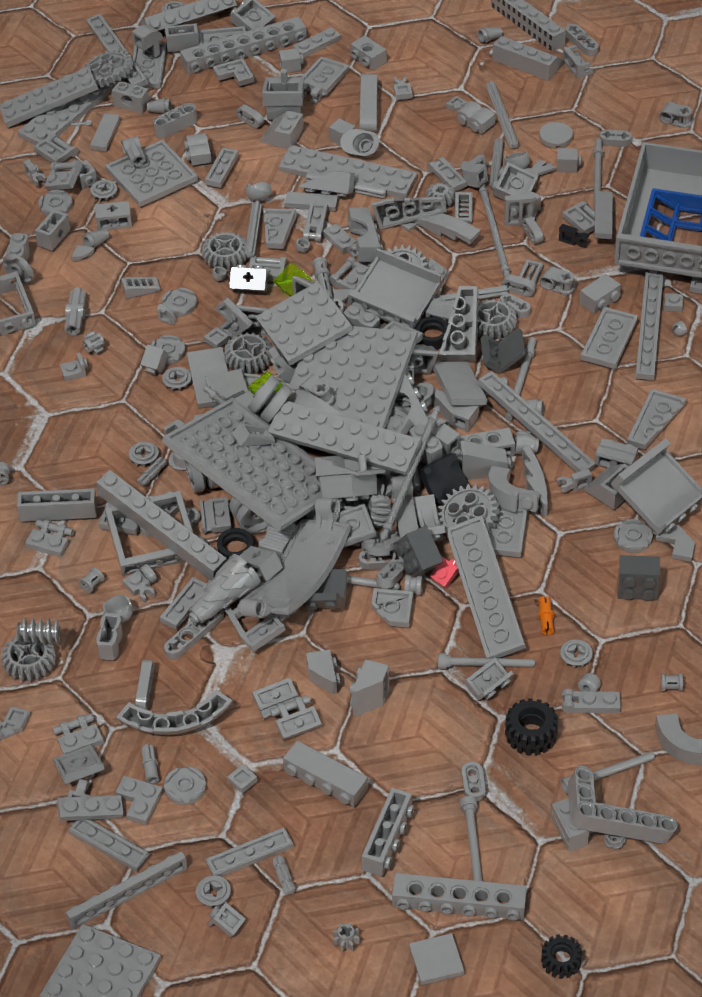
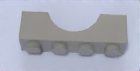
M369 207L348 208L347 223L349 230L352 233L361 235L357 237L356 241L358 262H373L376 258L377 248L383 250L382 244H379L380 236L377 234V225L374 224V215L370 213Z
M405 373L395 402L411 404L410 411L405 417L413 423L411 428L420 423L426 426L429 415H426L425 412L428 409L424 401H419L421 395L417 387L413 389L412 385L415 383L411 375H406Z

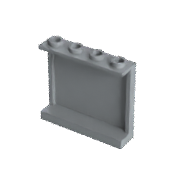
M377 248L376 258L355 290L351 289L349 292L348 305L358 306L365 312L373 313L387 322L395 320L415 329L440 288L442 275L434 270L424 268L420 264L412 263L403 257H398L386 250Z
M666 438L622 471L611 483L658 535L664 530L666 532L670 531L675 526L674 522L680 523L687 516L685 513L689 512L691 514L698 507V503L702 505V488L666 451L671 444Z

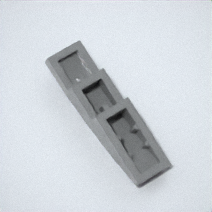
M443 213L413 221L439 237L446 235L454 241L460 238L468 244H471L480 235L481 231L467 222Z
M530 446L522 448L526 489L539 492L538 510L543 517H546L548 501L544 475Z

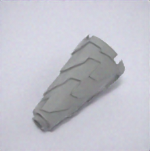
M232 554L216 572L215 577L205 586L201 595L194 601L188 615L194 623H203L223 608L226 609L238 598L245 596L261 583L257 573L252 567L248 568L245 565L247 562L242 557Z

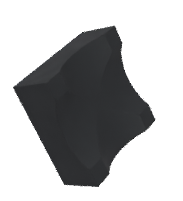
M456 453L448 454L418 469L428 494H434L435 504L442 503V499L447 500L446 494L453 495L452 489L458 492L460 491V486L466 489L467 484H469L461 471Z

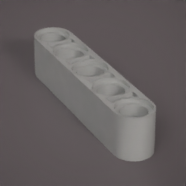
M361 74L360 130L377 132V74Z

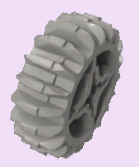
M236 232L215 233L214 236H209V239L205 240L202 247V257L205 264H208L210 268L220 266L230 271L231 267L246 263L247 256L244 255V251L247 248L245 245L248 243H246L245 238H242V235H237Z
M494 298L490 301L488 299L485 302L479 301L478 338L486 334L492 339L497 338L500 340L501 337L505 338L515 330L517 317L512 305H508L507 301L502 302L501 299L496 301Z
M247 332L245 335H242L240 333L239 337L233 336V339L228 340V343L225 345V361L231 370L241 369L242 373L251 374L255 372L258 374L259 370L264 371L265 367H269L270 358H272L269 350L272 348V345L267 340V337H262L261 334L256 335L255 332L248 334Z
M12 637L11 642H6V647L2 648L1 661L3 669L14 680L18 678L21 682L25 679L31 682L33 678L39 680V676L46 677V672H51L52 666H55V648L48 641L46 644H41L39 640L37 644H34L32 640L30 643H25L23 639L21 643H18L17 639Z

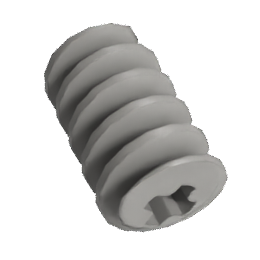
M24 617L22 623L18 622L17 642L21 643L24 639L25 643H30L32 640L34 644H37L40 640L41 644H46L48 641L50 645H53L56 641L58 645L60 641L58 619L55 620L54 625H51L50 619H47L46 624H43V620L40 618L38 624H35L34 618H31L30 623H27V619Z

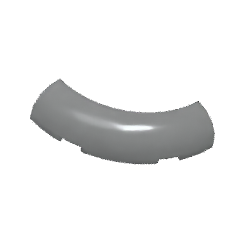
M216 689L208 698L197 704L195 708L184 712L182 710L166 714H156L128 702L116 716V719L124 725L144 733L155 735L181 734L199 729L211 723L232 705L233 700Z

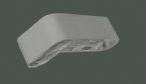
M405 476L392 477L393 504ZM412 481L395 519L400 539L405 534L418 529Z

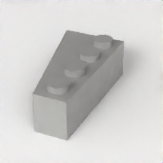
M459 286L452 314L449 318L442 347L439 351L440 362H477L479 303L477 286Z

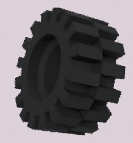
M560 934L556 935V939L552 936L549 938V942L546 940L542 947L541 955L543 969L546 968L547 974L552 972V977L554 978L558 974L559 979H563V975H566L567 978L571 977V973L575 975L577 969H580L582 962V948H580L578 941L575 943L573 937L568 940V935L560 938ZM563 951L570 955V959L566 962H559L553 958V954Z

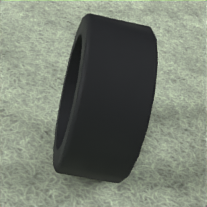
M427 317L420 320L415 330L422 333L427 330H438L443 334L437 337L423 335V339L418 345L423 344L433 346L436 350L440 349L448 323L438 317Z
M241 528L225 530L217 539V550L227 560L232 554L241 555L250 546H254L252 535ZM233 541L244 542L247 545L246 548L238 552H231L224 548L225 545Z

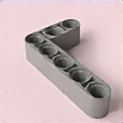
M578 766L568 781L570 820L573 826L578 829L660 844L667 843L677 829L675 819L667 815L596 803L593 772L586 766Z

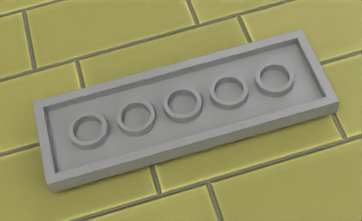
M86 67L70 75H65L56 81H51L42 87L35 88L30 92L21 94L16 98L4 101L0 104V110L8 128L96 91L98 87L90 67Z

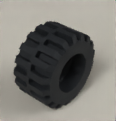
M528 698V701L520 700L519 704L514 703L512 708H509L506 714L505 736L508 744L511 743L512 749L517 748V752H525L526 755H530V753L539 755V752L545 753L547 748L551 749L553 747V743L557 739L558 716L553 707L549 708L547 702L541 703L542 700L537 699V701H533V698ZM533 724L539 726L540 728L527 729L523 726Z

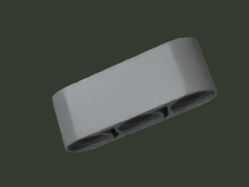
M186 103L154 118L155 136L157 138H166L194 125L197 122L196 106L192 103Z

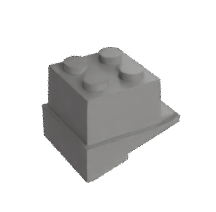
M286 69L281 70V77H265L262 97L263 106H266L268 120H273L286 111L301 114L304 77H287Z
M366 454L358 455V461L342 456L315 458L316 476H320L323 498H334L337 501L370 499L369 495L377 494V474L385 473V469L366 464Z

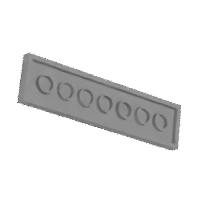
M123 77L121 78V80H122L121 82H125V81H126L125 78H123ZM110 83V86L106 84L103 88L99 85L96 91L37 115L17 131L18 137L36 145L53 133L58 136L61 135L72 123L78 121L107 97L116 84Z
M290 145L279 164V171L306 177L307 172L321 175L333 171L355 173L354 182L385 188L386 195L398 198H407L417 179V172Z
M290 401L283 403L268 429V432L274 437L358 461V455L366 454V464L403 475H408L422 443L419 438Z
M481 515L446 528L486 658H500L525 649L526 645L483 516Z

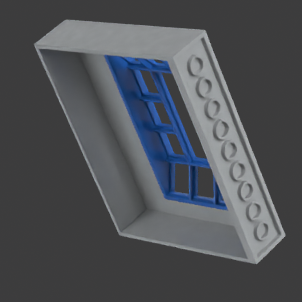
M643 142L616 237L614 264L702 278V246L672 241L675 228L702 231V150ZM655 199L674 210L672 218L653 208ZM679 212L701 215L700 223L678 220ZM651 215L670 226L668 236L648 225ZM646 232L653 235L657 239L645 237Z

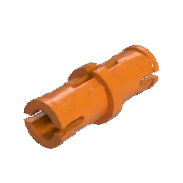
M544 596L538 599L540 609L538 619L541 621V633L546 635L547 629L548 635L554 633L552 621L554 612L551 610V598L546 596L545 602Z

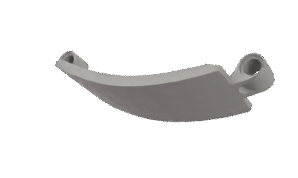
M320 497L316 500V520L302 519L297 524L279 560L283 568L267 582L263 581L239 602L238 608L242 616L263 618L270 613L288 615L303 605L319 589L334 567L351 529L349 523L336 522L341 508L340 502L337 499Z

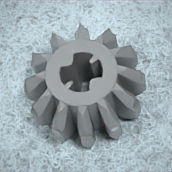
M436 182L435 185H430L426 191V197H443L446 207H451V204L454 203V189L450 187V184L445 185L443 182L441 184Z
M373 495L369 499L367 511L375 528L383 527L391 511V501L388 496Z

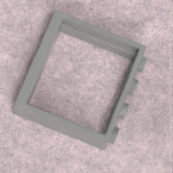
M18 272L0 276V294L16 290L25 313L0 319V335L36 326L34 312Z
M170 491L166 494L147 497L160 508L177 505L183 526L192 532L180 491ZM112 505L105 508L106 520L122 576L140 571V568L145 564L154 569L184 562L181 557L169 548L125 558L114 519L126 517V515Z

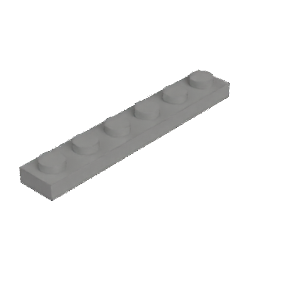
M182 851L170 855L166 860L151 865L147 870L132 875L128 880L111 886L107 891L92 896L88 901L80 905L73 906L66 912L68 924L73 930L187 870L186 857Z

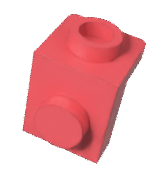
M443 557V562L434 569L430 577L445 588H448L457 573H459L455 560L451 558L448 561Z

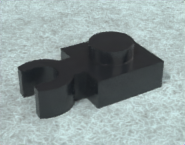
M561 224L559 227V241L573 246L576 243L581 247L588 245L589 241L586 240L589 234L578 233L577 228Z

